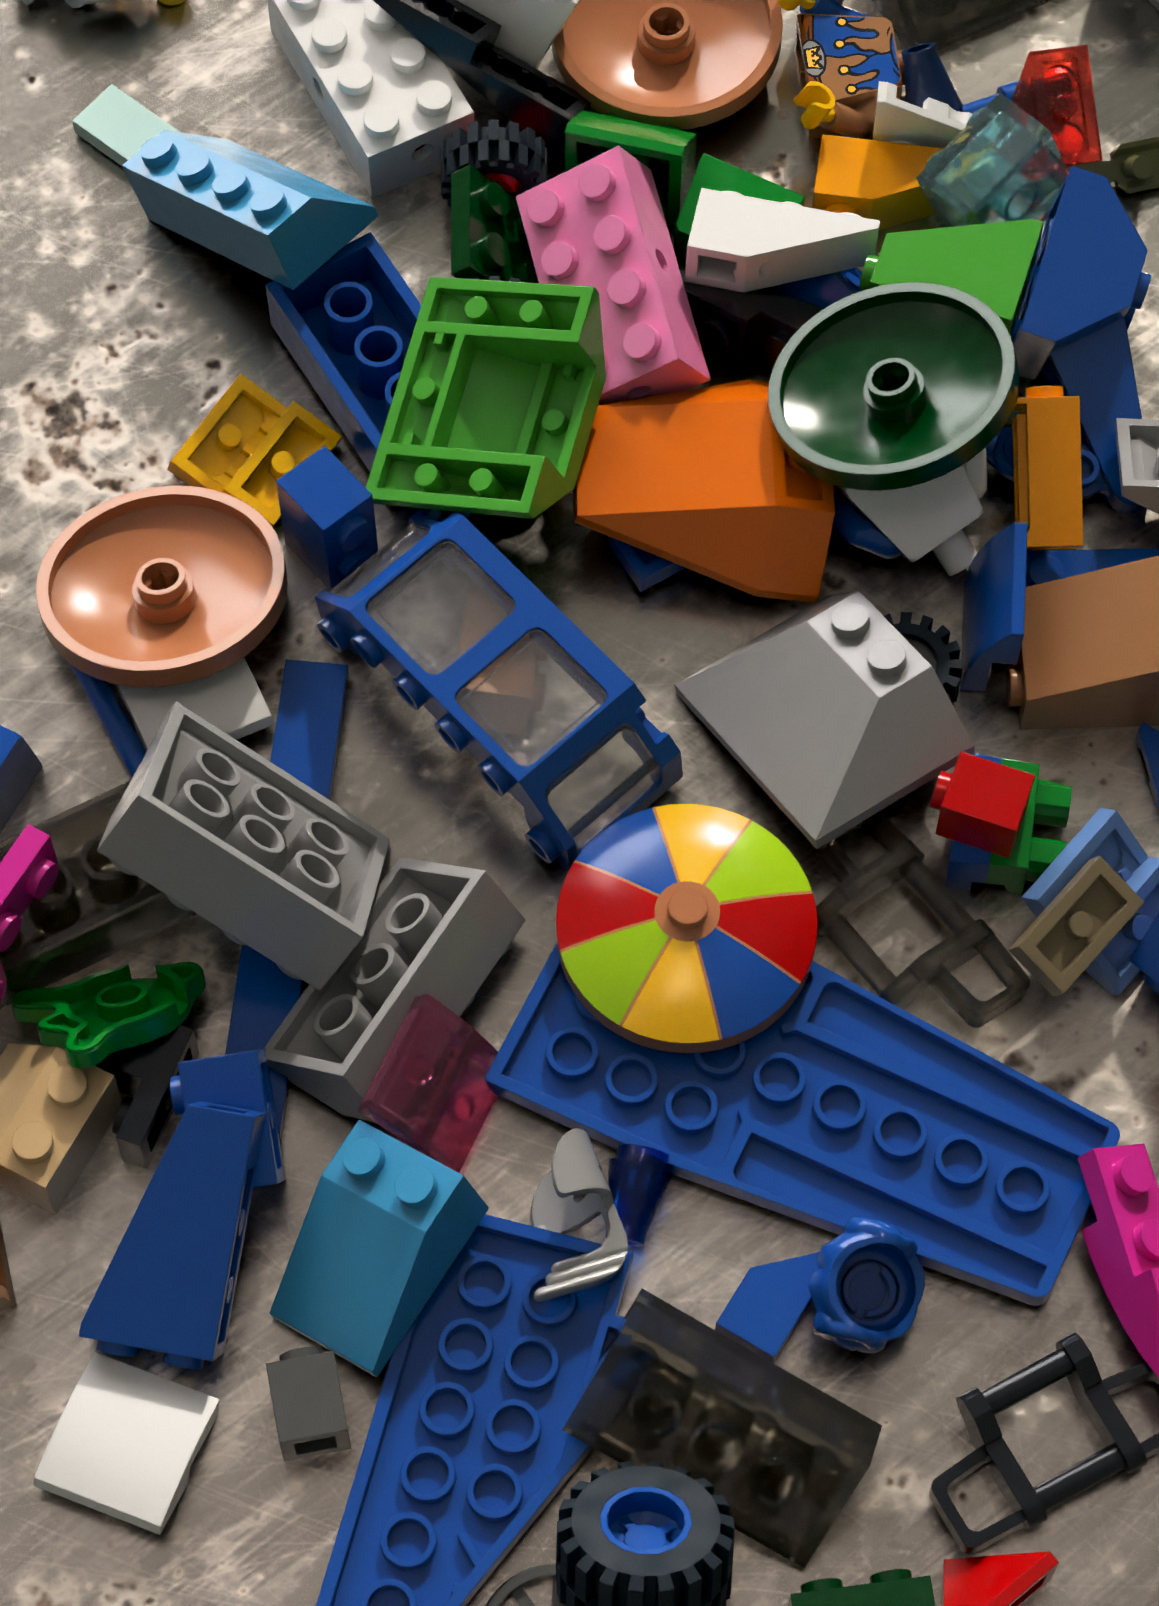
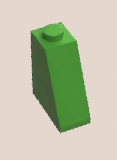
M1035 219L886 233L879 256L872 254L867 256L859 289L866 290L877 286L905 282H924L953 287L978 298L988 305L999 316L1012 337L1038 256L1044 222Z

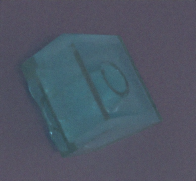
M999 93L986 107L978 109L969 118L966 127L945 149L936 152L930 157L924 170L916 179L930 206L949 227L1025 219L1045 222L1068 173V169L1050 130L1002 93Z

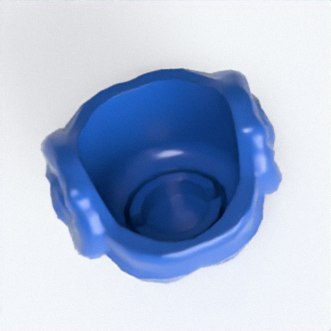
M860 1216L849 1220L845 1225L844 1233L822 1246L817 1258L818 1269L810 1278L808 1288L816 1310L813 1318L814 1334L831 1340L833 1344L843 1349L857 1350L862 1353L882 1351L887 1341L902 1337L913 1324L925 1288L924 1269L916 1257L918 1249L916 1241L909 1236L902 1235V1232L892 1224Z

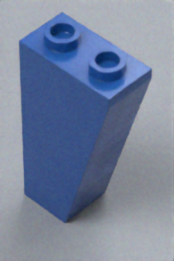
M203 1101L187 1106L81 1322L79 1337L98 1340L96 1350L112 1355L137 1356L138 1348L164 1352V1363L189 1369H202L204 1360L214 1361L224 1354L266 1113Z

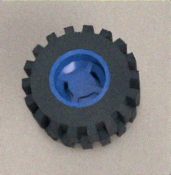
M648 1460V1466H635L633 1461L618 1463L617 1470L609 1471L603 1467L592 1472L591 1483L579 1481L571 1488L570 1499H563L559 1509L556 1539V1592L559 1602L566 1604V1606H726V1600L730 1599L735 1533L734 1517L729 1516V1504L723 1495H714V1485L705 1478L694 1480L691 1478V1470L676 1466L673 1470L663 1468V1462Z

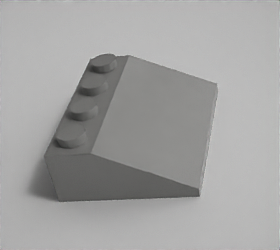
M175 702L114 810L97 851L108 857L112 864L120 871L129 875H136L165 893L167 898L179 908L192 910L221 928L222 932L233 942L240 945H248L272 960L287 976L296 980H303L321 991L364 936L390 838L183 705Z

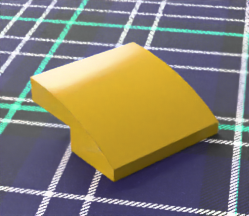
M240 373L172 458L167 470L190 486L213 489L242 500L262 514L271 526L274 527L281 518L276 480L323 446H326L332 452L343 436L294 400L287 408Z

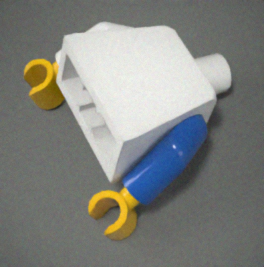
M986 448L959 468L931 481L895 490L868 491L833 485L835 516L832 528L852 546L886 560L902 555L910 562L920 559L932 550L948 576L955 575L970 566L978 553L962 529L984 513L979 500L987 490Z

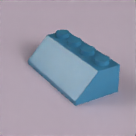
M163 130L158 136L147 140L141 146L140 151L122 165L149 220L292 290H295L379 216L374 206L228 139Z

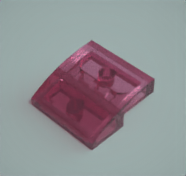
M429 994L416 996L358 1111L400 1138L402 1143L459 1173L497 1097L484 1078L498 1051L474 1028Z

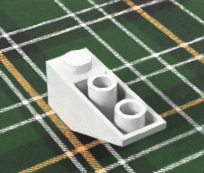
M701 188L687 244L685 282L744 293L862 267L865 265L868 254L876 255L880 221L863 218L849 212L836 213L803 207L795 202H776L744 196L735 191H716Z

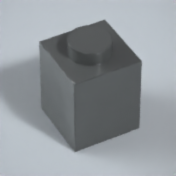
M315 1347L296 1348L281 1354L279 1357L280 1361L266 1363L276 1428L284 1462L352 1449L334 1350L320 1353V1350Z

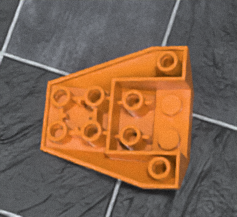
M747 379L598 405L573 489L574 522L753 596L815 603L820 594L835 516L834 486L806 472L787 454L781 445L768 406L769 382Z

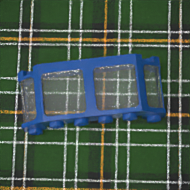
M421 508L409 518L410 525L333 589L330 591L323 589L315 596L321 617L317 627L326 641L339 653H342L347 648L354 654L360 655L373 668L382 664L395 677L392 681L393 686L403 700L414 710L424 706L438 720L434 725L443 740L457 753L466 749L480 763L477 766V770L489 787L500 796L509 792L524 807L525 818L531 829L525 834V838L538 856L549 864L556 859L569 871L581 851L598 834L622 818L645 810L683 777L681 751L668 733H661L645 717V713L640 706L646 702V699L636 684L463 515L455 512L444 520L439 510Z

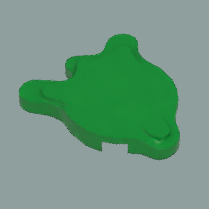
M180 962L170 965H155L158 979H132L129 965L111 967L67 985L27 989L18 992L12 999L14 1018L19 1022L39 1023L37 1030L42 1044L65 1047L67 1062L71 1067L88 1068L102 1062L113 1052L149 1043L178 1028L188 1017L195 999L206 988L204 971L197 963Z

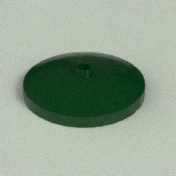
M924 282L887 284L844 297L818 312L794 333L782 349L773 367L769 380L768 406L781 445L792 460L809 474L830 484L849 489L868 491L895 490L931 481L959 468L980 453L996 437L1009 418L1016 401L1019 388L1018 362L1011 336L1005 324L988 305L964 291L940 284Z

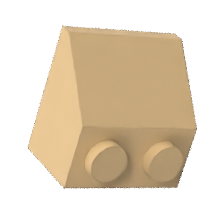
M9 1043L0 1056V1187L56 1215L113 1122L122 1102L115 1076L96 1066L88 1068L71 1067L67 1062L66 1052L58 1047Z

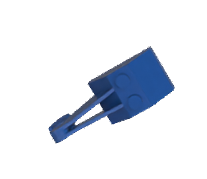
M1071 166L1049 210L1040 240L1038 256L1011 340L1018 362L1019 376L1033 380L1043 376L1048 386H1063L1064 396H1080L1082 500L1089 499L1095 494H1105L1109 504L1116 511L1123 514H1134L1141 511L1144 507L1121 495L1115 423L1116 418L1142 419L1127 329L1130 326L1135 310L1140 309L1151 280V274L1142 272L1148 249L1107 177ZM1004 427L985 447L986 461L1003 477L1014 481L1012 427Z

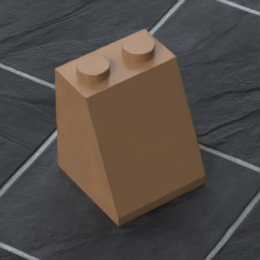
M1159 556L1026 587L1024 637L1017 665L1014 664V669H1007L1006 672L1008 707L1018 706L1020 730L1141 726L1143 722L1149 726H1159Z

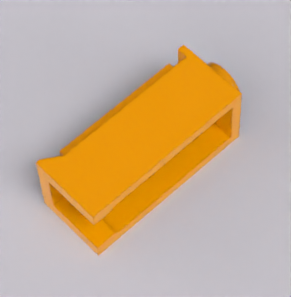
M1063 386L1026 388V397L1016 398L1012 409L1020 410V414H1016L1012 418L1015 522L1028 523L1027 551L1077 550V547L1084 546L1080 396H1064Z

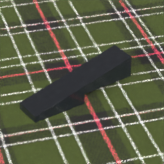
M373 0L509 120L519 123V128L522 131L529 127L535 131V138L541 136L545 141L547 153L554 159L565 151L567 123L582 110L589 112L591 102L574 89L495 46L494 44L502 25L457 0Z

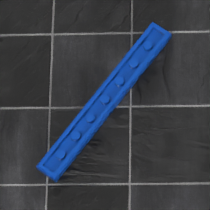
M286 659L270 762L331 800L349 678L348 665ZM242 945L225 1054L264 1048L303 994V980H296L287 976L279 969L275 962L248 945ZM269 1067L279 1139L281 1142L290 1081L287 1077Z

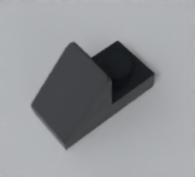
M180 1025L169 1034L149 1043L113 1052L102 1062L95 1065L115 1076L119 1092L134 1097L130 1098L127 1096L123 1099L115 1115L112 1133L116 1135L123 1161L148 1169L174 1111L170 1091V1078L179 1076L178 1062L197 1059L199 1056L194 1029Z

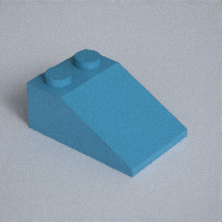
M358 1120L319 1179L269 1314L286 1326L326 1349L334 1350V1353L378 1377L489 1207L464 1175Z

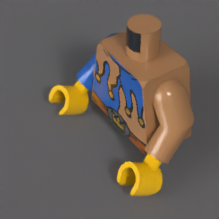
M777 0L779 6L787 11L794 10L800 5V12L802 13L797 14L794 46L801 92L793 101L796 106L804 107V113L801 115L800 120L804 128L807 129L808 139L820 138L822 134H839L844 137L863 139L873 132L879 81L897 85L896 98L901 100L902 85H905L904 62L901 54L903 50L897 51L892 22L885 17L868 16L840 5L834 0Z

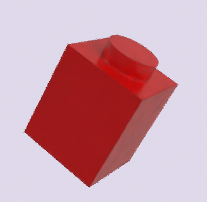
M961 751L953 774L941 770L932 794L929 807L940 811L935 834L1010 858L1029 804L1036 775Z

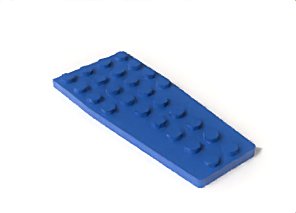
M556 943L484 1078V1089L566 1127L582 1129L588 1133L590 1138L662 1171L838 1235L844 1233L845 1225L856 1216L895 1225L902 1232V1235L909 1236L916 1241L918 1246L916 1257L921 1265L1033 1306L1041 1305L1049 1298L1091 1205L1078 1157L1095 1148L1117 1146L1120 1139V1131L1113 1122L814 961L798 997L788 1010L764 1031L737 1045L703 1053H675L651 1049L629 1041L614 1033L594 1018L572 991L564 975Z

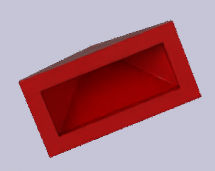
M1050 1551L944 1559L941 1606H1021L1052 1579L1059 1562Z

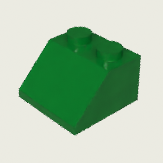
M582 110L566 126L565 172L619 145L651 169L665 220L667 223L676 224L695 171L697 134L685 132L670 125L656 126L623 119L612 113L598 114Z

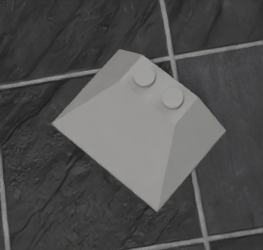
M860 591L832 594L824 597L675 684L676 694L816 849L939 776L941 770L947 771L954 767L961 751L971 755L975 754L974 744L932 665Z

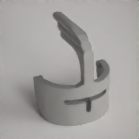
M571 1129L559 1140L553 1154L551 1171L546 1174L538 1185L531 1202V1226L567 1234L589 1223L602 1213L607 1230L606 1240L600 1248L590 1253L554 1263L551 1267V1273L546 1276V1286L540 1287L534 1292V1299L538 1302L588 1289L612 1279L621 1269L628 1253L627 1235L614 1205L612 1192L605 1175L602 1173L601 1165L588 1133L582 1129Z

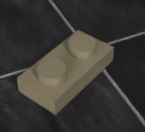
M1101 856L1089 859L1008 950L1053 997L1064 994L1145 902Z

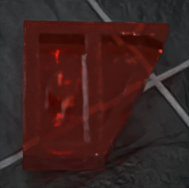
M1087 45L1030 51L1028 53L993 154L998 155L995 177L1060 170L1082 163L1103 160Z

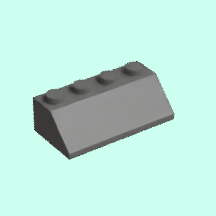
M399 857L376 889L361 941L321 991L310 984L264 1047L266 1048L268 1067L284 1075L290 1082L342 1115L386 1125L393 1114L402 1106L406 1095L429 1061L439 1052L442 1042L464 1010L473 1002L477 991L498 960L505 955L511 941L526 920L486 870Z

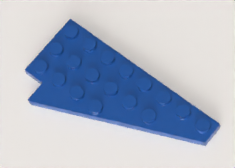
M487 1214L484 1215L390 1358L316 1606H466L674 1349L677 1337L676 1330L617 1315L632 1264L633 1252L628 1251L621 1269L612 1279L588 1289L538 1302L534 1299V1292L538 1288L546 1286V1276L551 1273V1267L554 1263L590 1253L600 1248L602 1244Z

